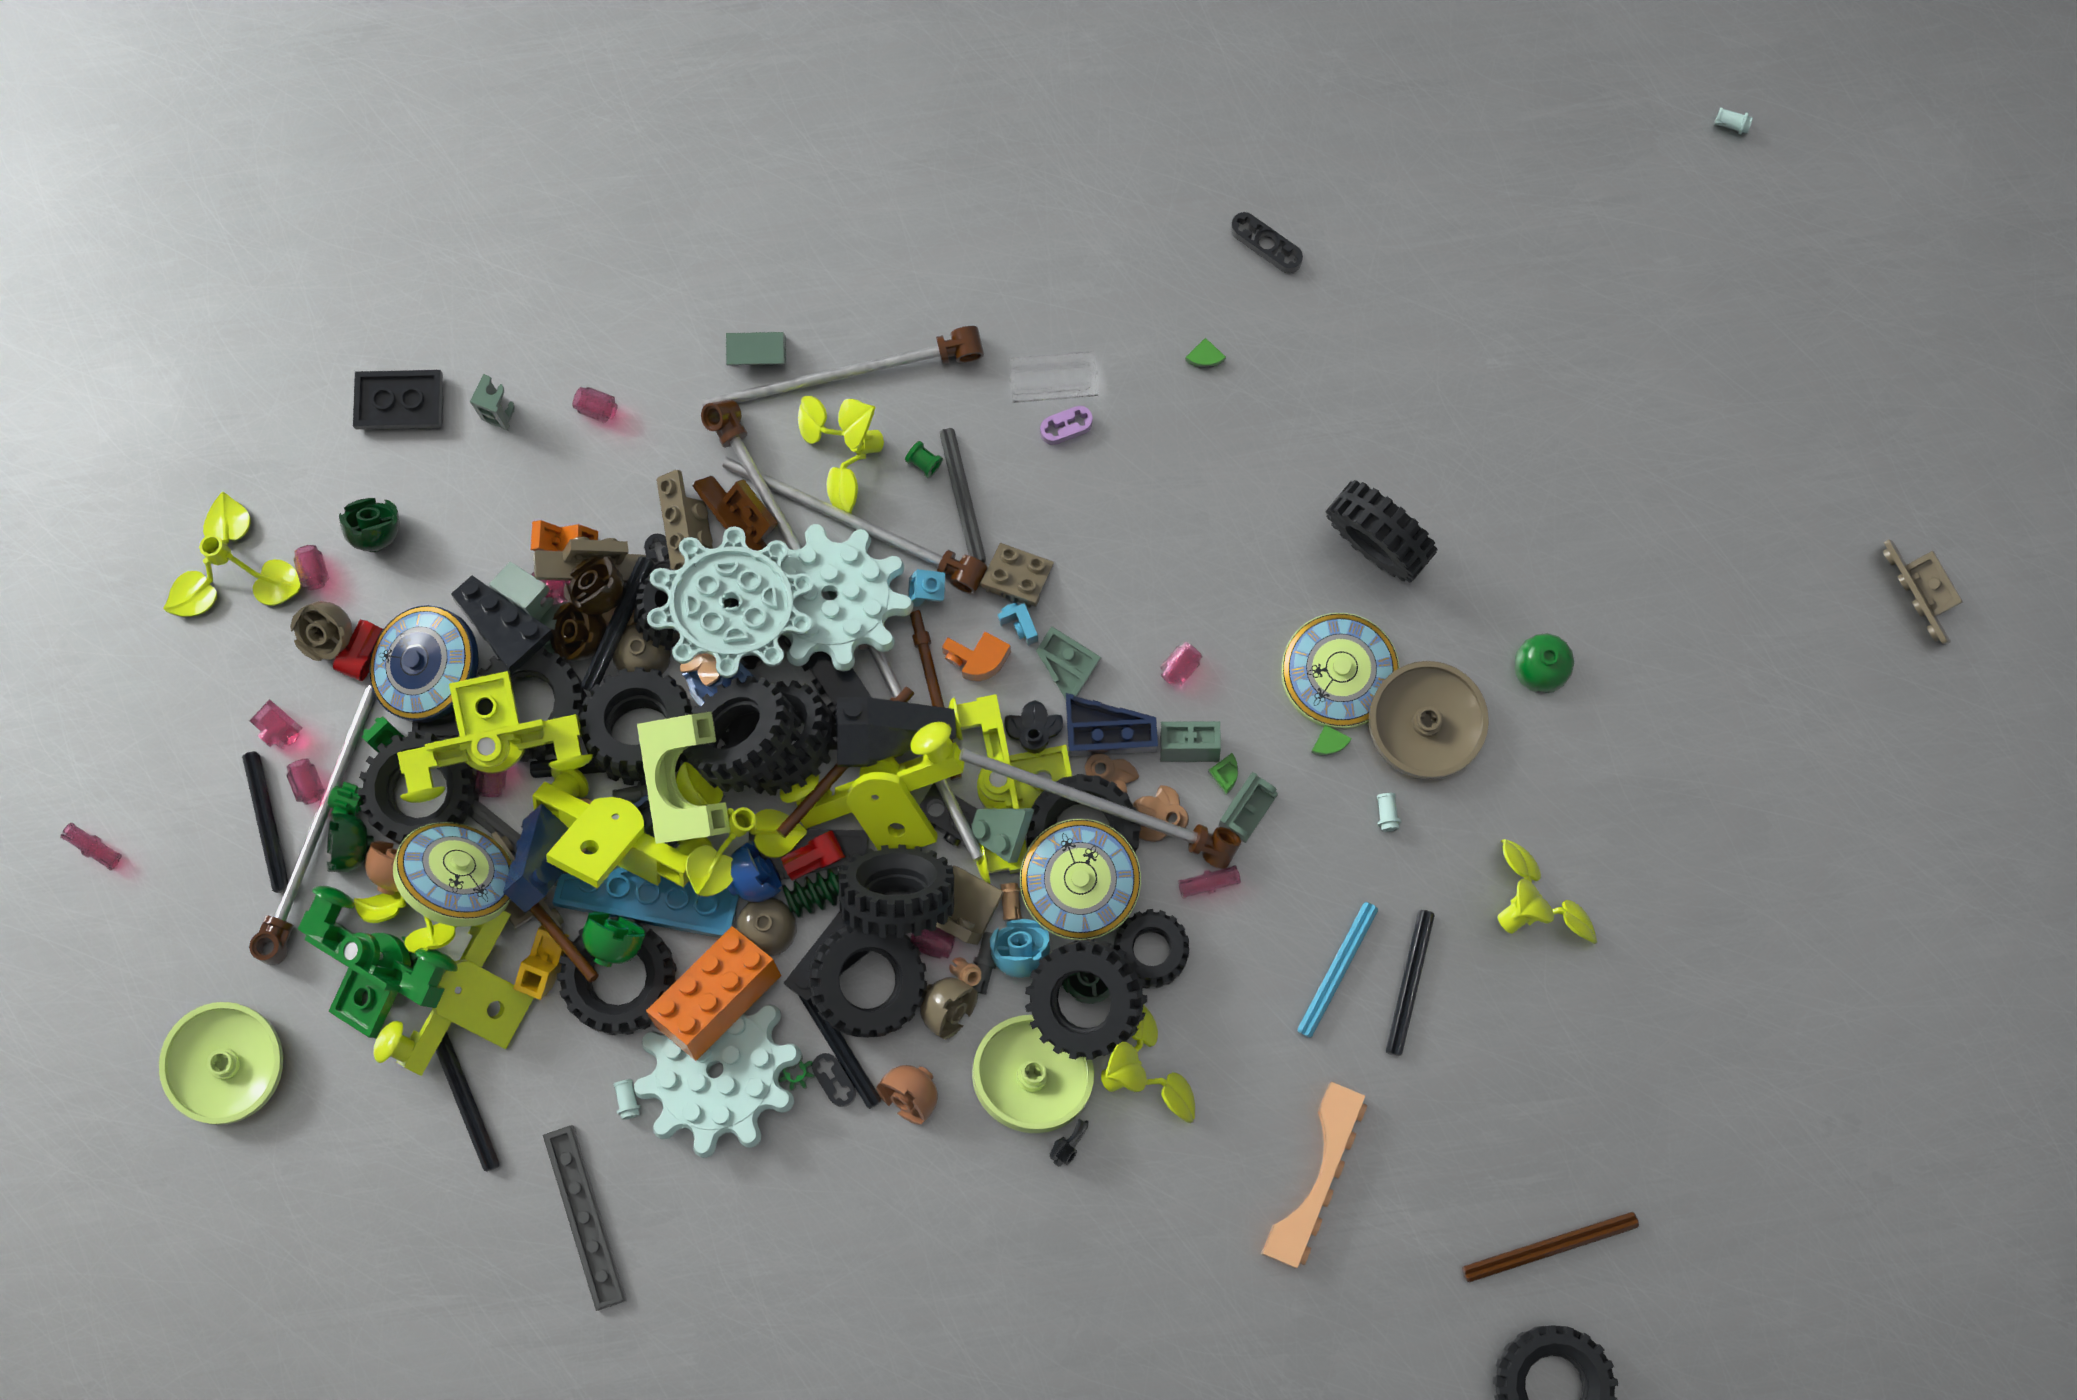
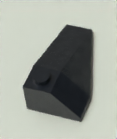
M837 697L835 712L837 767H869L877 764V761L892 756L894 758L903 756L905 752L911 751L910 745L913 736L922 727L933 722L947 723L951 727L950 740L956 739L954 709L871 697Z

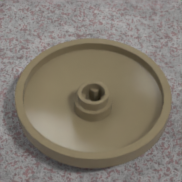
M1414 662L1395 670L1377 689L1369 710L1370 734L1380 755L1396 770L1420 779L1444 778L1465 768L1481 750L1488 732L1489 718L1487 705L1477 685L1459 669L1441 662Z

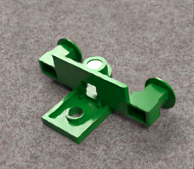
M317 886L312 889L316 896L309 911L306 910L298 930L306 934L305 941L349 967L328 1012L367 1037L377 1039L398 992L420 1006L437 1007L445 990L439 986L445 970L453 972L458 970L456 962L450 956L436 949H429L428 951L421 950L424 948L417 949L414 953L419 958L412 969L410 968L409 952L403 941L398 937L386 933H353L336 922L343 907L354 909V902L346 893L330 886ZM367 990L368 1000L363 1005L362 995Z

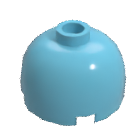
M1011 920L1006 922L1007 927L1000 931L999 927L994 930L990 938L991 955L996 966L1006 975L1016 978L1030 977L1032 971L1040 965L1039 961L1050 954L1049 932L1040 928V924L1034 920Z

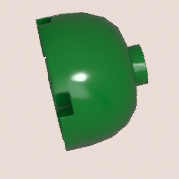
M1548 633L1534 635L1524 641L1515 655V674L1521 684L1530 691L1555 692L1565 685L1573 672V651L1567 642L1556 635Z
M592 912L588 915L582 938L589 954L595 957L594 961L605 967H612V964H622L631 961L641 948L645 937L644 929L620 916L618 921L608 919L609 913Z

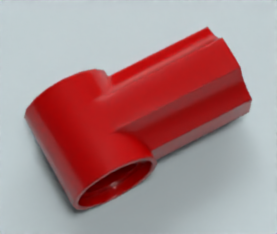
M360 619L351 636L349 645L335 657L333 669L362 682L369 674L372 650L383 629L369 621Z
M832 830L810 840L808 845L781 858L783 866L792 881L820 867L821 869L845 857Z

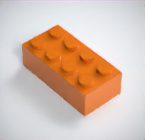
M731 926L646 1012L658 1030L692 1059L697 1061L781 977V974L773 958Z

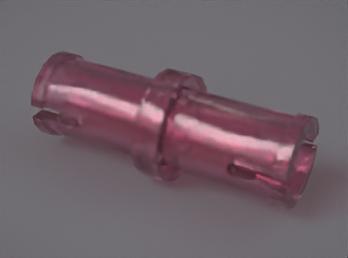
M69 823L62 831L65 834L60 836L61 839L66 840L81 850L83 856L86 858L92 857L109 870L114 869L119 863L118 859L122 857L120 853L103 844L101 838L96 835H89L74 823Z
M1236 865L1213 872L1206 870L1203 871L1202 875L1178 880L1179 890L1183 899L1207 891L1209 894L1215 893L1216 889L1241 883Z

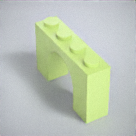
M712 712L637 724L656 844L729 833L730 826L726 802L703 806L691 804L680 793L675 779L676 763L683 750L694 745L716 742Z

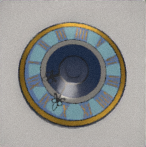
M417 606L397 615L380 633L370 658V682L379 703L394 716L418 723L434 721L451 713L454 707L449 684L476 678L479 656L475 636L461 617L438 606Z

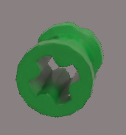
M921 441L916 442L905 457V462L908 464L913 463L924 472V476L927 478L932 477L943 461L940 455L935 456L924 448V443Z

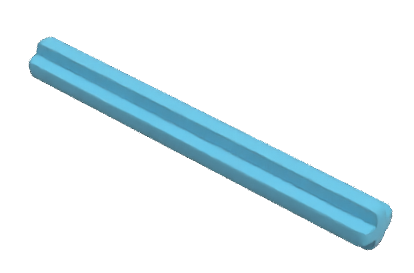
M1365 902L1355 918L1298 1027V1032L1305 1037L1311 1038L1378 912V908L1375 905Z

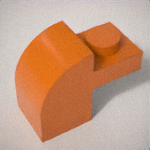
M542 520L533 521L530 550L563 551L569 540L576 537L598 540V531L580 524L559 527Z
M985 631L974 651L948 637L942 646V651L949 663L960 667L961 664L964 665L962 669V677L964 679L984 681L992 678L1001 670L1011 653V646Z

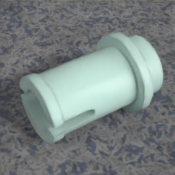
M1720 107L1714 125L1739 131L1738 134L1740 135L1742 132L1747 134L1753 117L1748 116L1747 112L1743 115Z
M1383 793L1376 796L1380 814L1378 826L1381 827L1383 832L1399 830V824L1402 823L1397 814L1395 793Z
M632 1079L622 1080L613 1084L619 1105L617 1114L621 1115L622 1120L635 1118L640 1115L641 1105H637Z

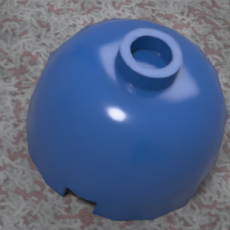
M752 841L746 842L731 854L730 857L733 858L731 862L733 881L727 888L732 895H739L746 901L763 902L781 892L779 887L782 886V882L769 858L764 860L759 855L760 852Z

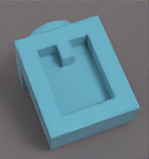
M917 569L909 577L908 597L912 600L914 607H919L925 600L937 602L944 600V572Z
M1013 603L1001 609L1002 612L998 614L1001 626L1017 620L1018 622L1013 623L1019 639L1025 638L1028 646L1039 642L1038 634L1025 603L1019 606L1017 603Z

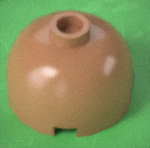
M375 841L371 843L366 854V874L371 882L378 886V891L394 895L395 891L399 892L393 877V863L398 849L393 848L394 843Z
M901 1065L893 1068L881 1079L876 1087L878 1094L888 1106L893 1102L901 1109L897 1113L899 1116L917 1125H921L930 1117L937 1104L938 1092L936 1085L932 1081L933 1075L921 1066L916 1068L911 1065Z

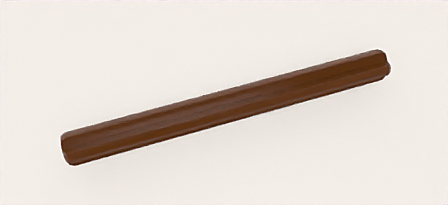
M1634 1212L1623 1214L1466 1265L1462 1268L1463 1274L1467 1282H1473L1639 1227V1221Z

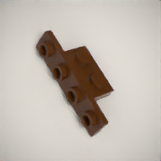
M714 476L696 480L692 484L699 497L705 502L725 529L730 527L741 528L745 532V543L752 550H762L767 546L764 540L778 522L744 479L736 481L728 493L725 492Z

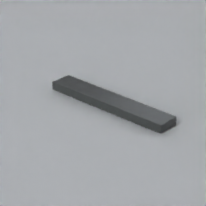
M569 1125L543 1135L595 1310L599 1311L625 1302L627 1299L574 1126Z

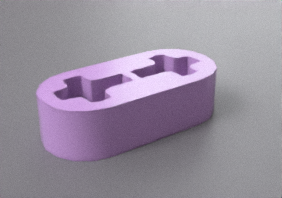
M1076 406L1049 416L1041 423V438L1047 444L1056 445L1081 436L1092 428V413L1084 406ZM1076 415L1086 418L1083 426H1080L1079 423L1069 424L1075 421ZM1049 425H1053L1054 428L1064 426L1058 430L1057 436H1053L1052 433H1046L1049 431Z

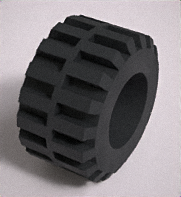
M650 576L645 579V583L641 584L638 590L634 610V623H637L636 629L638 633H643L642 638L646 642L652 640V646L659 648L662 645L665 646L664 650L671 651V647H674L680 639L679 632L674 629L656 630L647 622L648 613L652 609L666 604L668 601L667 593L655 588L650 582Z
M1147 909L1143 913L1139 911L1134 913L1133 917H1128L1124 924L1119 927L1114 942V949L1116 951L1122 949L1127 953L1125 958L1130 963L1135 961L1138 966L1135 969L1138 977H1144L1145 980L1143 988L1149 989L1154 986L1160 988L1164 984L1173 982L1186 966L1190 950L1188 935L1186 936L1185 928L1177 922V918L1173 915L1171 917L1166 915V912L1162 910L1153 912V909ZM1144 933H1157L1168 942L1169 955L1162 964L1148 966L1141 963L1135 957L1134 943Z

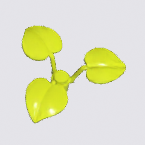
M803 396L798 413V425L803 439L810 444L817 443L821 439L822 432L844 436L846 445L851 451L857 453L856 456L841 463L840 468L832 467L827 477V493L831 504L852 514L858 494V483L853 471L847 469V467L858 460L866 459V454L881 452L884 445L883 435L879 430H868L876 407L856 399H846L842 402L838 414V422L842 430L828 429L824 426L827 420V412L822 402L813 396Z
M221 492L206 516L203 526L205 537L199 545L200 552L206 557L203 559V563L206 566L207 578L199 571H187L180 575L173 583L163 609L170 614L181 617L198 616L208 611L217 599V591L210 585L213 582L211 564L224 565L230 560L255 578H258L253 585V594L260 603L269 606L282 604L295 596L301 589V578L293 566L283 560H268L262 566L260 574L231 554V549L228 547L229 540L236 541L241 539L250 527L251 518L248 511L240 503L236 502L225 492Z
M684 762L681 765L675 779L680 793L688 802L698 806L720 803L723 791L718 786L716 788L710 786L690 763ZM745 807L738 808L735 811L729 808L727 810L730 826L728 838L718 851L709 845H702L695 848L689 854L686 861V873L695 893L699 896L708 897L716 895L726 889L733 881L731 876V862L733 858L722 854L736 837H741L749 831L750 834L755 835L754 844L759 852L770 858H779L789 853L806 835L807 830L798 823L787 837L783 838L776 830L789 815L775 809H764L754 814L752 810Z
M1503 839L1501 842L1503 843V853L1507 863L1524 879L1518 881L1517 895L1510 900L1511 905L1498 914V921L1508 933L1513 934L1526 923L1531 925L1536 921L1549 924L1554 920L1555 914H1561L1566 925L1574 933L1596 944L1597 938L1594 926L1583 908L1571 900H1565L1562 903L1563 907L1552 909L1532 884V880L1539 881L1541 879L1539 866L1533 856L1519 844Z
M396 891L394 895L382 893L369 898H354V905L358 915L369 923H380L394 918L399 913V908H404L407 903L401 894ZM424 916L427 927L410 933L405 939V947L412 953L420 948H424L421 950L428 951L429 949L444 947L454 939L456 934L455 927L442 923L432 925L431 919Z
M1143 1004L1142 1012L1146 1013L1144 1020L1139 1022L1137 1026L1138 1031L1132 1036L1133 1039L1137 1040L1136 1046L1133 1047L1128 1042H1121L1114 1048L1107 1068L1101 1072L1102 1083L1110 1092H1115L1123 1087L1133 1092H1140L1144 1090L1146 1085L1160 1084L1163 1086L1162 1098L1168 1108L1184 1121L1192 1123L1195 1119V1100L1192 1089L1186 1079L1175 1072L1168 1074L1167 1080L1165 1078L1147 1079L1146 1072L1141 1066L1142 1062L1139 1060L1137 1052L1144 1044L1149 1047L1154 1046L1158 1038L1156 1021L1148 1008Z

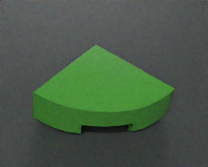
M1206 338L1185 357V361L1197 367H1214L1223 363L1226 359V356Z
M1325 725L1311 752L1317 755L1337 753L1343 750L1352 738Z
M1233 753L1208 770L1209 774L1226 795L1234 787L1238 776L1237 761Z

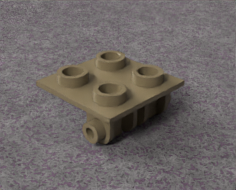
M999 543L980 585L988 593L992 592L1000 596L1003 593L1002 598L1006 599L1007 595H1010L1012 602H1014L1015 598H1018L1017 602L1025 603L1029 608L1031 605L1037 607L1040 599L1039 595L1054 562Z

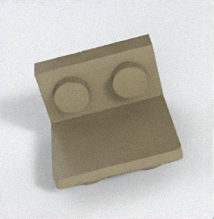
M953 865L954 913L952 916H948L947 923L944 925L937 923V927L966 943L978 945L1004 892L966 870Z

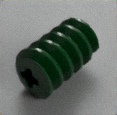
M839 866L837 875L831 868L827 869L826 879L819 872L816 873L815 883L808 876L804 877L803 887L796 880L793 881L792 891L785 884L782 885L791 913L794 912L801 919L803 918V910L805 908L812 915L815 913V904L823 911L826 909V900L833 907L837 906Z

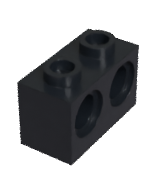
M933 783L920 803V808L933 828L945 834L943 839L957 848L960 844L966 847L960 833L954 830V821L936 784ZM954 795L971 828L977 808ZM935 803H939L945 808L944 812L937 817L931 816L928 813L929 807Z

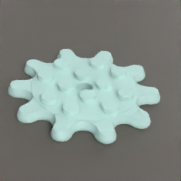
M811 525L805 532L806 545L797 550L788 548V555L781 563V568L786 574L796 575L805 573L810 575L814 581L813 589L808 594L799 596L793 602L797 611L807 614L811 618L812 628L805 635L794 633L782 634L788 637L791 642L787 652V660L794 666H802L807 663L813 653L822 651L830 655L833 665L837 670L848 671L855 664L854 650L859 645L868 644L880 652H888L894 647V637L885 629V621L891 616L909 615L913 610V602L907 595L895 593L889 587L890 582L904 572V564L897 556L881 560L870 557L868 555V548L871 544V537L865 530L858 529L852 533L847 541L836 543L827 538V533L821 525ZM836 591L838 596L834 600H826L822 597V592Z
M739 527L726 529L722 544L714 549L705 548L696 538L687 537L679 544L680 553L685 559L683 567L678 570L657 568L650 574L651 584L658 590L667 593L668 601L664 606L652 609L647 615V622L656 630L674 629L679 632L680 639L673 647L672 655L681 664L689 663L699 654H710L716 658L717 672L724 678L733 677L738 672L740 659L748 655L757 656L767 666L775 667L784 658V653L777 642L778 637L785 633L805 635L812 628L811 618L807 614L797 611L793 602L799 596L808 594L813 589L814 581L808 574L789 575L782 570L781 563L788 555V547L782 541L775 540L762 550H752L746 545L745 532ZM728 598H734L739 601V606L725 608L723 602Z
M769 1004L761 1008L754 1015L743 1014L697 1061L692 1059L664 1034L652 1031L644 1035L642 1047L646 1052L655 1056L657 1066L652 1074L639 1078L635 1082L634 1093L640 1099L657 1098L662 1102L663 1111L653 1126L654 1134L658 1138L669 1139L679 1129H689L694 1134L693 1150L701 1158L712 1156L719 1137L725 1133L735 1134L743 1146L752 1148L759 1144L762 1136L757 1124L760 1113L767 1109L784 1113L793 1107L794 1097L792 1093L779 1085L778 1077L784 1068L796 1065L800 1061L802 1053L795 1044L778 1045L772 1040V1030L781 1019V1012L778 1007ZM718 1062L723 1065V1073L717 1078H711L708 1069L710 1070Z

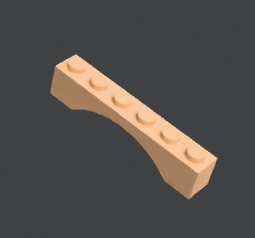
M1334 1082L1328 1084L1318 1109L1324 1141L1323 1160L1318 1178L1303 1203L1288 1217L1272 1225L1262 1250V1255L1294 1269L1298 1268L1299 1263L1305 1265L1311 1248L1307 1246L1310 1235H1317L1323 1220L1318 1215L1322 1206L1328 1207L1334 1192L1329 1187L1333 1177L1339 1179L1345 1161L1340 1159L1344 1149H1351L1356 1137V1133L1352 1132L1356 1120L1362 1121L1367 1109V1105L1363 1103L1365 1095Z

